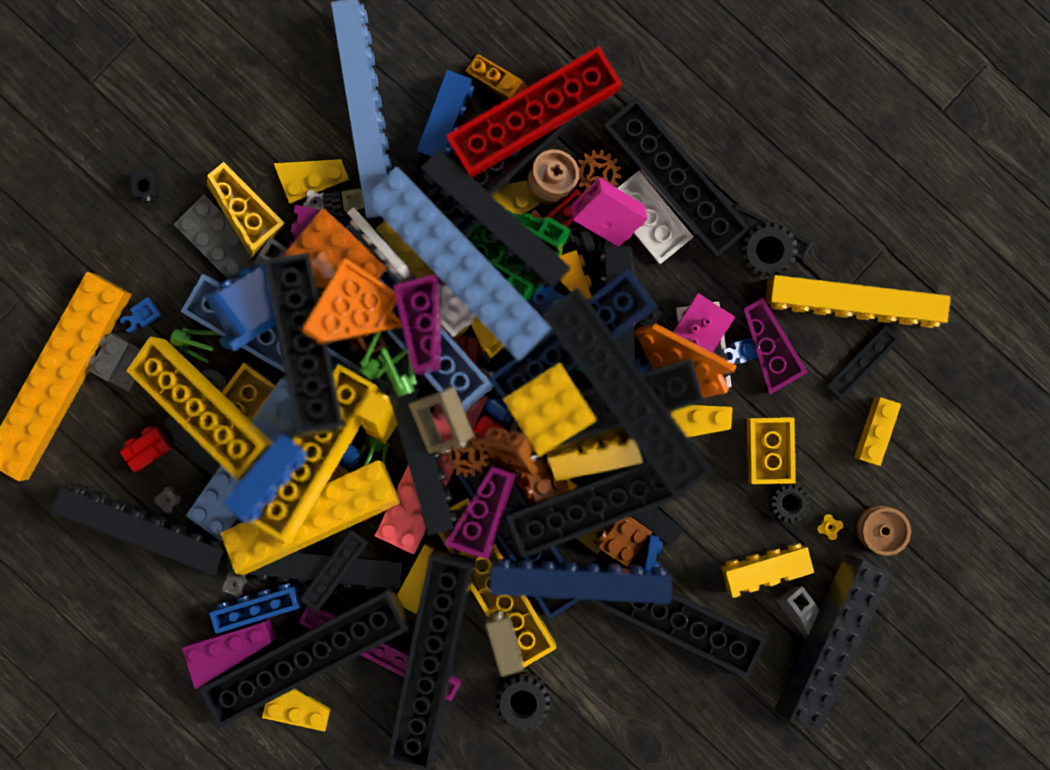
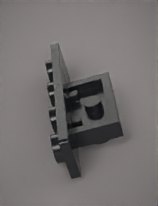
M170 415L163 422L165 426L202 466L214 476L221 464Z

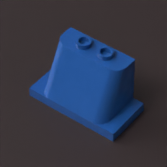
M259 263L251 269L247 267L237 273L238 277L232 281L227 279L221 282L217 290L205 296L227 335L218 340L223 348L235 351L275 325L264 263Z

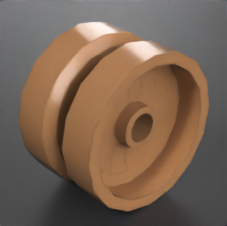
M552 149L544 151L536 158L527 175L526 186L530 195L536 201L544 205L553 206L560 204L569 197L579 180V168L576 161L569 154L561 150Z
M882 505L873 506L865 510L857 522L856 531L859 540L863 546L877 554L886 556L897 554L910 541V523L905 515L897 509Z

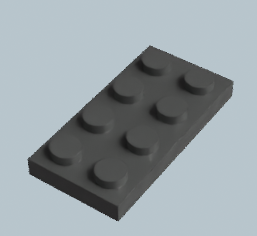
M203 195L174 224L231 281L238 277L237 273L247 267L251 269L260 254L259 252L251 259L225 214L206 195Z

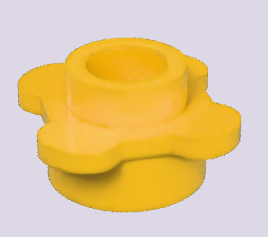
M827 514L817 530L821 534H826L830 540H834L837 538L838 531L843 528L842 521H836L832 515Z

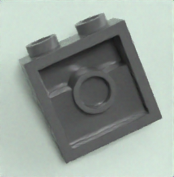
M110 333L108 336L105 335L99 343L101 350L98 355L94 354L89 361L91 366L89 371L131 392L137 381L126 370L141 348L116 334Z

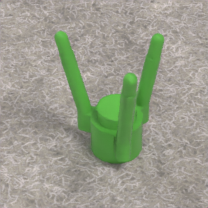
M183 328L182 331L178 329L173 331L170 341L172 346L177 347L178 351L185 352L204 363L209 362L206 358L187 348H190L191 345L213 351L214 348L192 341L193 336L190 334H220L213 330H191Z
M381 332L375 334L364 358L359 363L362 365L359 371L371 381L375 377L379 379L389 369L387 364L380 369L381 365L379 364L380 360L378 357L375 360L373 358L369 360ZM390 346L385 347L387 352L389 351ZM408 348L391 360L393 365L408 353Z
M383 348L384 358L382 355H379L378 358L382 366L388 365L389 369L385 372L397 396L413 392L412 385L417 383L410 356L408 359L410 378H407V375L398 377L386 349Z
M367 435L365 443L359 450V454L363 455L367 447L370 449L363 467L369 465L374 451L380 453L381 449V462L385 464L389 443L386 442L384 444L378 439Z

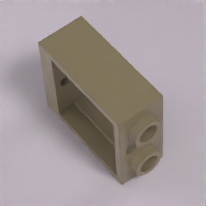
M454 387L425 396L409 404L429 453L438 451L439 454L451 450L452 446L455 449L467 445V440L474 437ZM439 403L454 438L442 441L429 409L430 406Z
M503 610L492 612L491 617L487 619L486 626L501 676L522 671L524 660L509 611L505 613Z

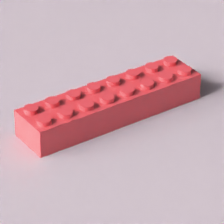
M485 395L465 412L472 432L489 399ZM439 403L436 405L432 416L442 441H446L453 434ZM442 453L438 463L440 468H444L446 474L444 484L445 488H447L455 468L449 469L452 464L450 462L445 463L444 460L448 458V455ZM408 465L396 490L401 504L386 511L375 536L409 553L415 554L426 532V526Z

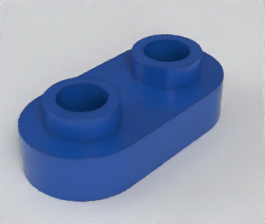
M650 535L644 570H651V566H659V562H656L657 553L661 554L663 541H659V536Z

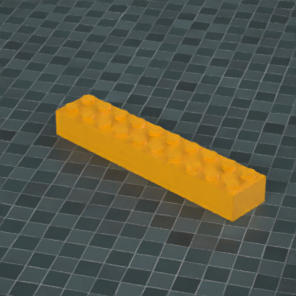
M86 272L0 426L1 472L17 481L29 480L91 368L89 365L91 357L94 354L98 355L101 350L99 346L101 339L111 333L132 294L94 273Z

